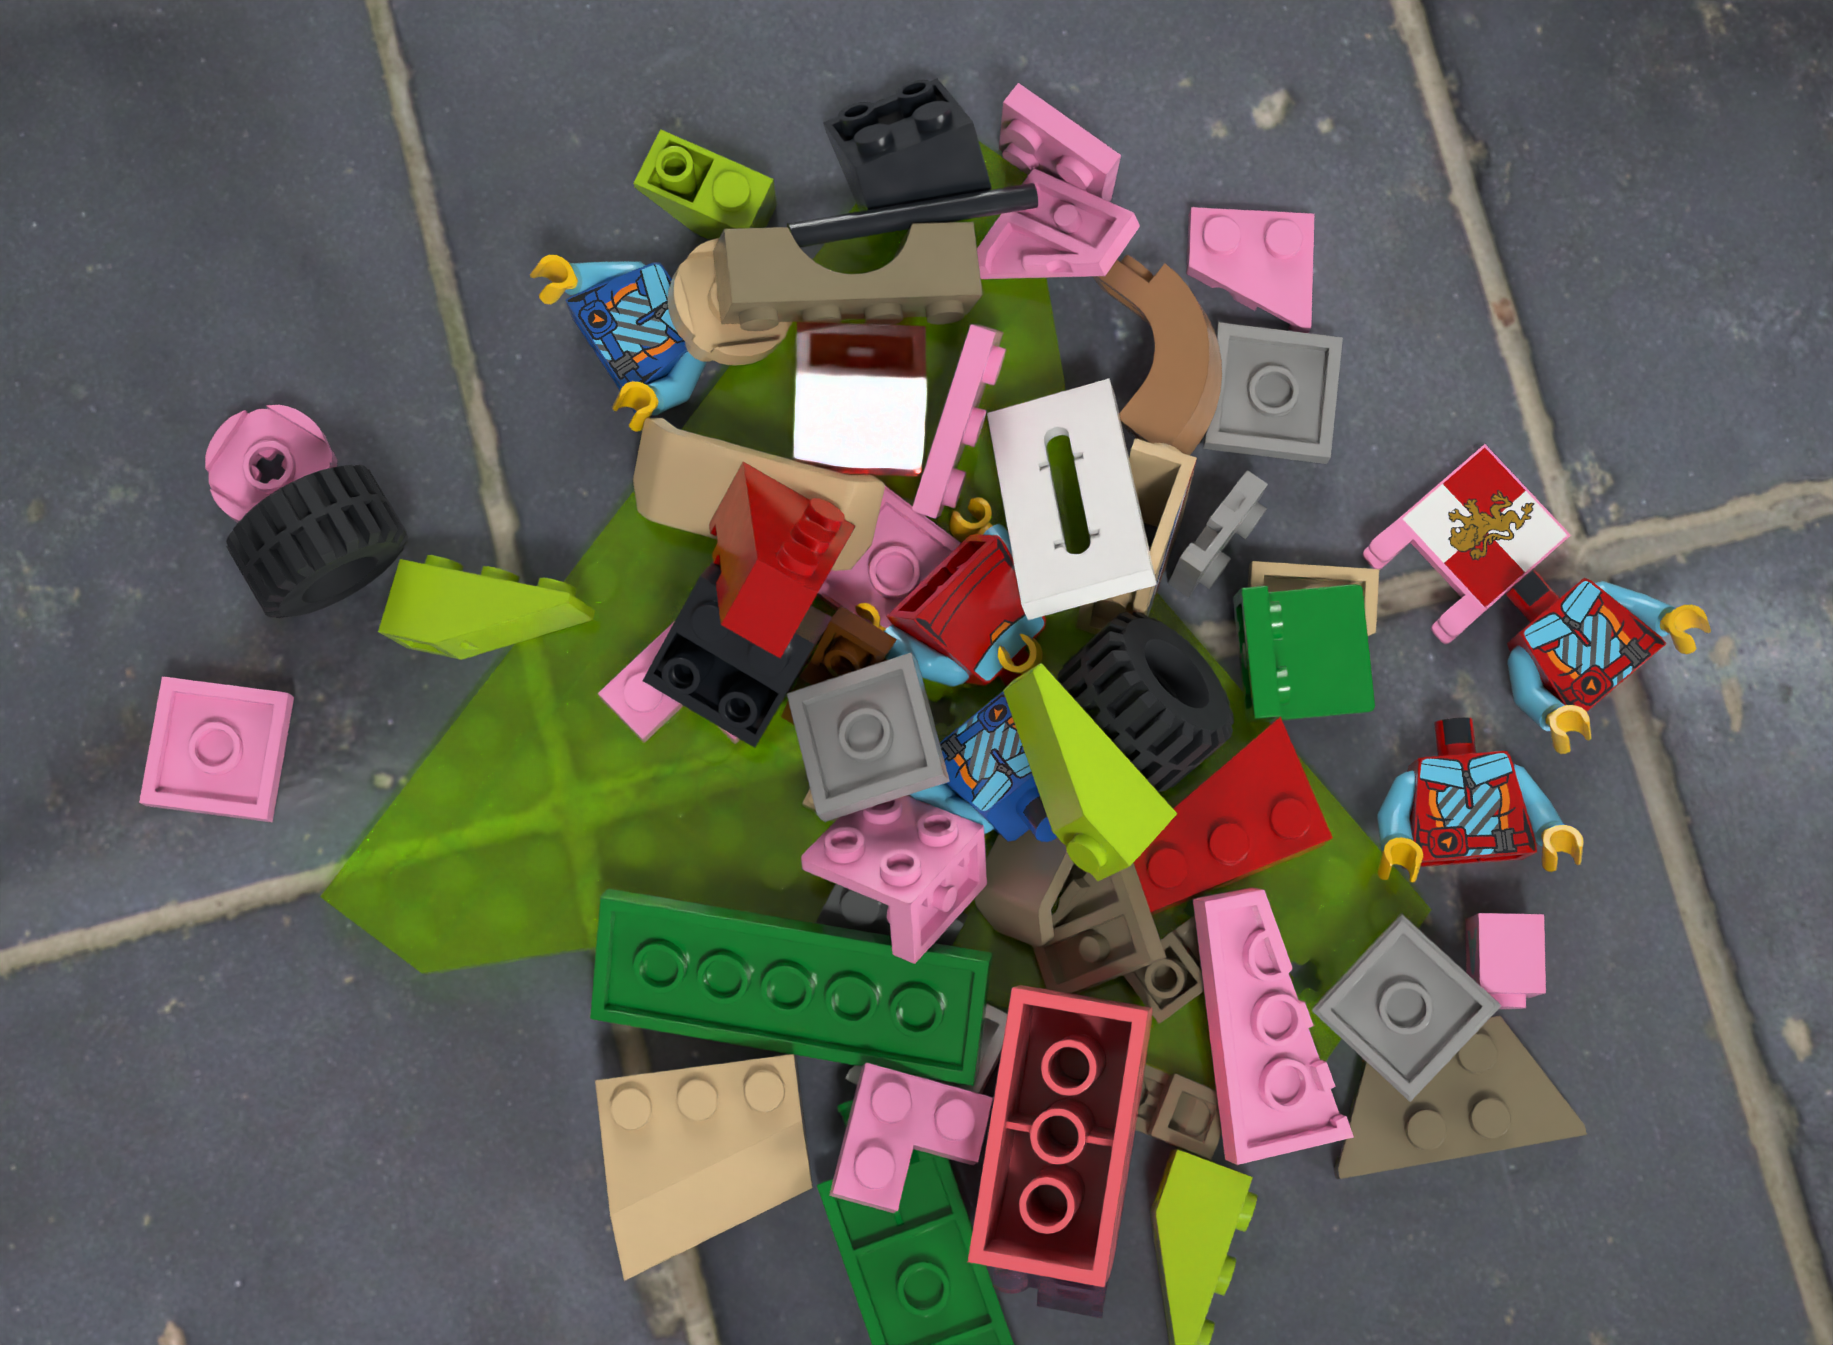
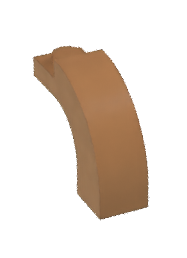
M1125 255L1121 261H1115L1106 276H1092L1103 291L1147 322L1154 334L1155 353L1152 367L1142 386L1119 413L1121 424L1136 439L1152 444H1168L1184 454L1191 455L1210 426L1218 405L1222 383V359L1219 343L1208 316L1188 285L1173 269L1164 264L1154 276L1137 260L1129 255Z

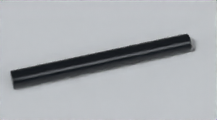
M1028 183L787 223V227L798 246L806 247L908 230L912 224L950 223L1034 209L1038 207V194L1035 184Z

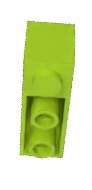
M427 555L424 564L403 559L399 560L378 632L408 649L463 660L593 620L596 610L575 597L577 589L574 586L562 581L539 578L537 586L519 583L520 577L506 570L483 566L481 574L478 575L463 572L464 566L453 560Z
M1178 1149L1170 1151L1150 1210L1169 1345H1209L1215 1322L1206 1319V1315L1214 1293L1224 1296L1234 1272L1236 1258L1227 1255L1235 1229L1242 1232L1247 1230L1254 1213L1258 1195L1248 1191L1253 1177Z

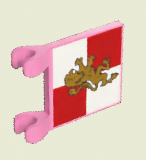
M1484 444L1398 520L1374 538L1363 551L1362 556L1373 569L1381 570L1409 543L1418 550L1461 597L1431 626L1432 633L1442 643L1449 644L1571 535Z

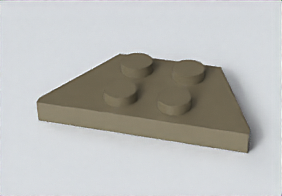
M1495 1016L1489 1018L1411 1102L1363 1059L1359 1087L1353 1096L1347 1118L1350 1119L1349 1125L1354 1137L1344 1139L1340 1157H1337L1334 1172L1336 1179H1343L1587 1135L1584 1123L1503 1018Z

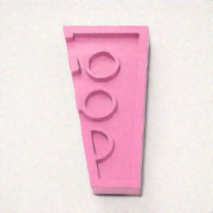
M1251 887L1193 899L1225 1160L1239 1165L1353 1138L1354 1136L1347 1117L1339 1114L1331 1089L1336 1086L1326 1061L1320 1060L1309 1031L1313 1023L1305 1001L1298 1000L1289 976L1292 965L1265 890Z

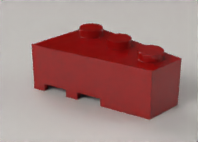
M742 462L709 523L710 534L717 536L718 543L712 553L713 563L720 565L722 571L716 582L721 625L776 657L781 658L856 526L846 521L842 511L833 504L819 498H812L810 500L749 464Z
M1281 716L1173 809L1177 815L1133 863L1151 915L1153 916L1321 848L1333 839Z

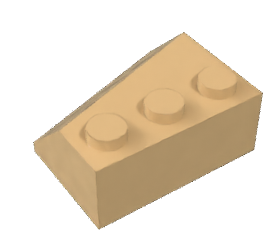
M794 1054L595 1080L610 1217L624 1281L813 1188L797 1057Z

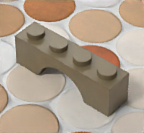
M973 222L912 224L898 244L893 260L878 270L864 274H844L819 265L802 251L788 227L724 229L713 250L721 324H740V328L746 331H764L778 326L779 322L803 321V326L806 328L824 329L840 324L841 320L865 319V323L869 326L882 327L897 324L907 317H926L927 322L931 324H949L963 319L964 315L968 314L983 295Z

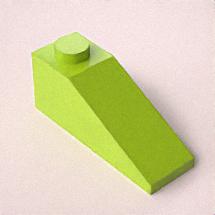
M1040 663L1013 680L1003 692L1052 832L1066 846L1067 853L1073 863L1083 871L1090 873L1097 881H1100L1130 867L1177 813L1046 667Z

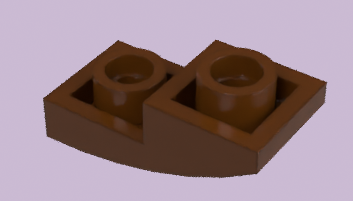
M840 606L829 621L811 662L799 676L793 691L887 660L897 639L843 606ZM788 701L781 717L794 725Z

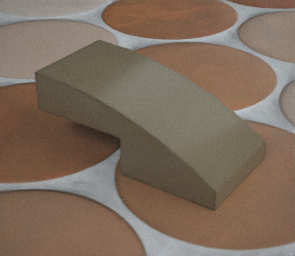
M1146 1063L1135 1130L1205 1159L1212 1160L1222 1134L1217 1091L1178 1074L1169 1073Z

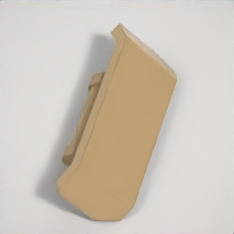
M663 418L645 419L633 484L637 511L646 519L717 539V536L710 534L709 523L742 462H745L810 500L812 498H819L833 504L842 511L846 521L856 526L831 570H851L871 547L885 490V484L873 475H845L826 468L680 430Z

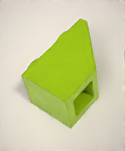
M661 129L633 183L634 188L695 234L709 240L720 238L724 229L766 228L777 206L773 178Z

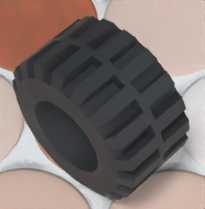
M344 465L306 475L267 496L237 523L227 538L226 543L228 545L226 547L265 615L270 618H287L305 615L328 607L371 583L386 571L401 554L408 542V535L371 471L362 465Z
M1120 613L1073 655L1058 673V682L1157 792L1166 791L1169 787L1173 788L1232 735L1233 729L1231 725L1234 723V717L1229 707L1230 701L1212 668L1201 654L1176 631L1169 628L1163 622L1155 618L1151 619L1143 613Z

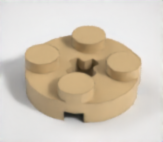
M719 238L704 242L697 246L687 259L679 265L668 290L669 314L677 333L685 341L687 351L700 361L709 362L713 360L725 365H746L766 358L781 344L792 322H779L778 326L764 331H746L740 328V324H721L713 250Z

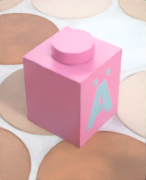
M1478 913L1465 919L1466 973L1501 1004L1499 1009H1525L1526 997L1531 998L1546 993L1544 914Z

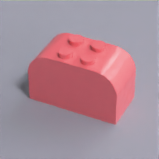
M1023 985L1012 987L968 1262L1105 1287L1112 1270L1119 1235L1148 1053L1152 1007Z

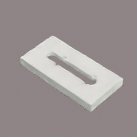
M1110 379L987 413L1020 600L1027 619L1031 620L1157 585L1117 402ZM1065 435L1070 438L1088 531L1091 537L1089 548L1081 554H1070L1067 552L1047 452L1048 442L1053 437Z

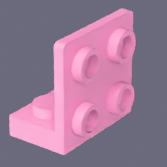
M909 796L900 797L839 817L801 856L802 869L804 871L889 905L887 921L890 924L892 954L913 964H916L987 885L984 825Z

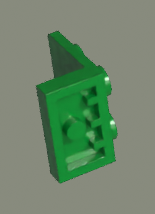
M1353 584L1268 592V586L1241 588L1233 596L1246 724L1276 721L1280 716L1283 721L1368 713L1374 710L1375 699L1363 588L1360 585Z

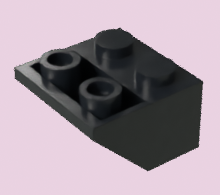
M938 78L931 81L922 79L908 82L902 85L895 95L874 103H854L842 109L838 117L823 122L827 136L860 211L992 189L974 123Z
M712 561L699 576L642 681L755 748L785 701L787 693L791 691L804 670L832 617L811 605L782 657L778 658L721 625L716 582L722 571L721 566Z

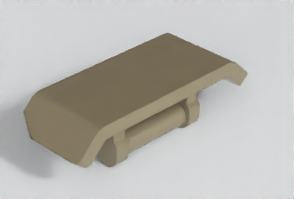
M1030 829L1014 841H1006L999 834L986 859L987 885L975 897L976 908L996 932L1035 947H1041L1054 938L1051 909L1059 893H1064L1074 879L1083 878L1087 872L1073 863L1067 853L1066 846L1059 838L1049 842H1041L1036 839Z

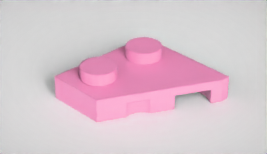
M1033 168L1023 184H1035L1038 194V207L1001 214L977 248L981 279L1106 276L1140 225L1133 212Z
M1191 207L1188 223L1187 275L1211 288L1217 287L1228 291L1235 301L1254 311L1257 307L1289 323V330L1309 333L1312 320L1314 214Z

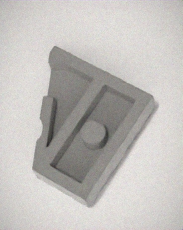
M1248 470L1244 473L1206 523L1207 526L1194 544L1191 542L1179 558L1168 583L1170 586L1187 598L1191 596L1199 583L1208 589L1213 586L1231 560L1222 551L1235 533L1246 540L1266 512L1267 508L1259 503L1268 485L1266 482Z

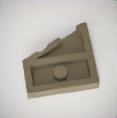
M1134 863L1130 867L1100 881H1097L1088 872L1083 878L1074 879L1060 897L1058 909L1052 915L1053 940L1041 947L1032 945L1046 989L1070 994H1078L1166 958Z

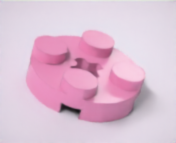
M266 405L268 409H257L250 413L244 410L227 419L212 437L205 455V469L209 472L210 491L217 505L237 523L260 501L285 485L311 473L337 467V459L330 448L326 436L316 423L302 412L283 405ZM277 454L283 455L285 457L281 465L285 469L283 476L279 480L272 479L268 483L259 482L262 473L256 467L257 462L261 458L272 461Z

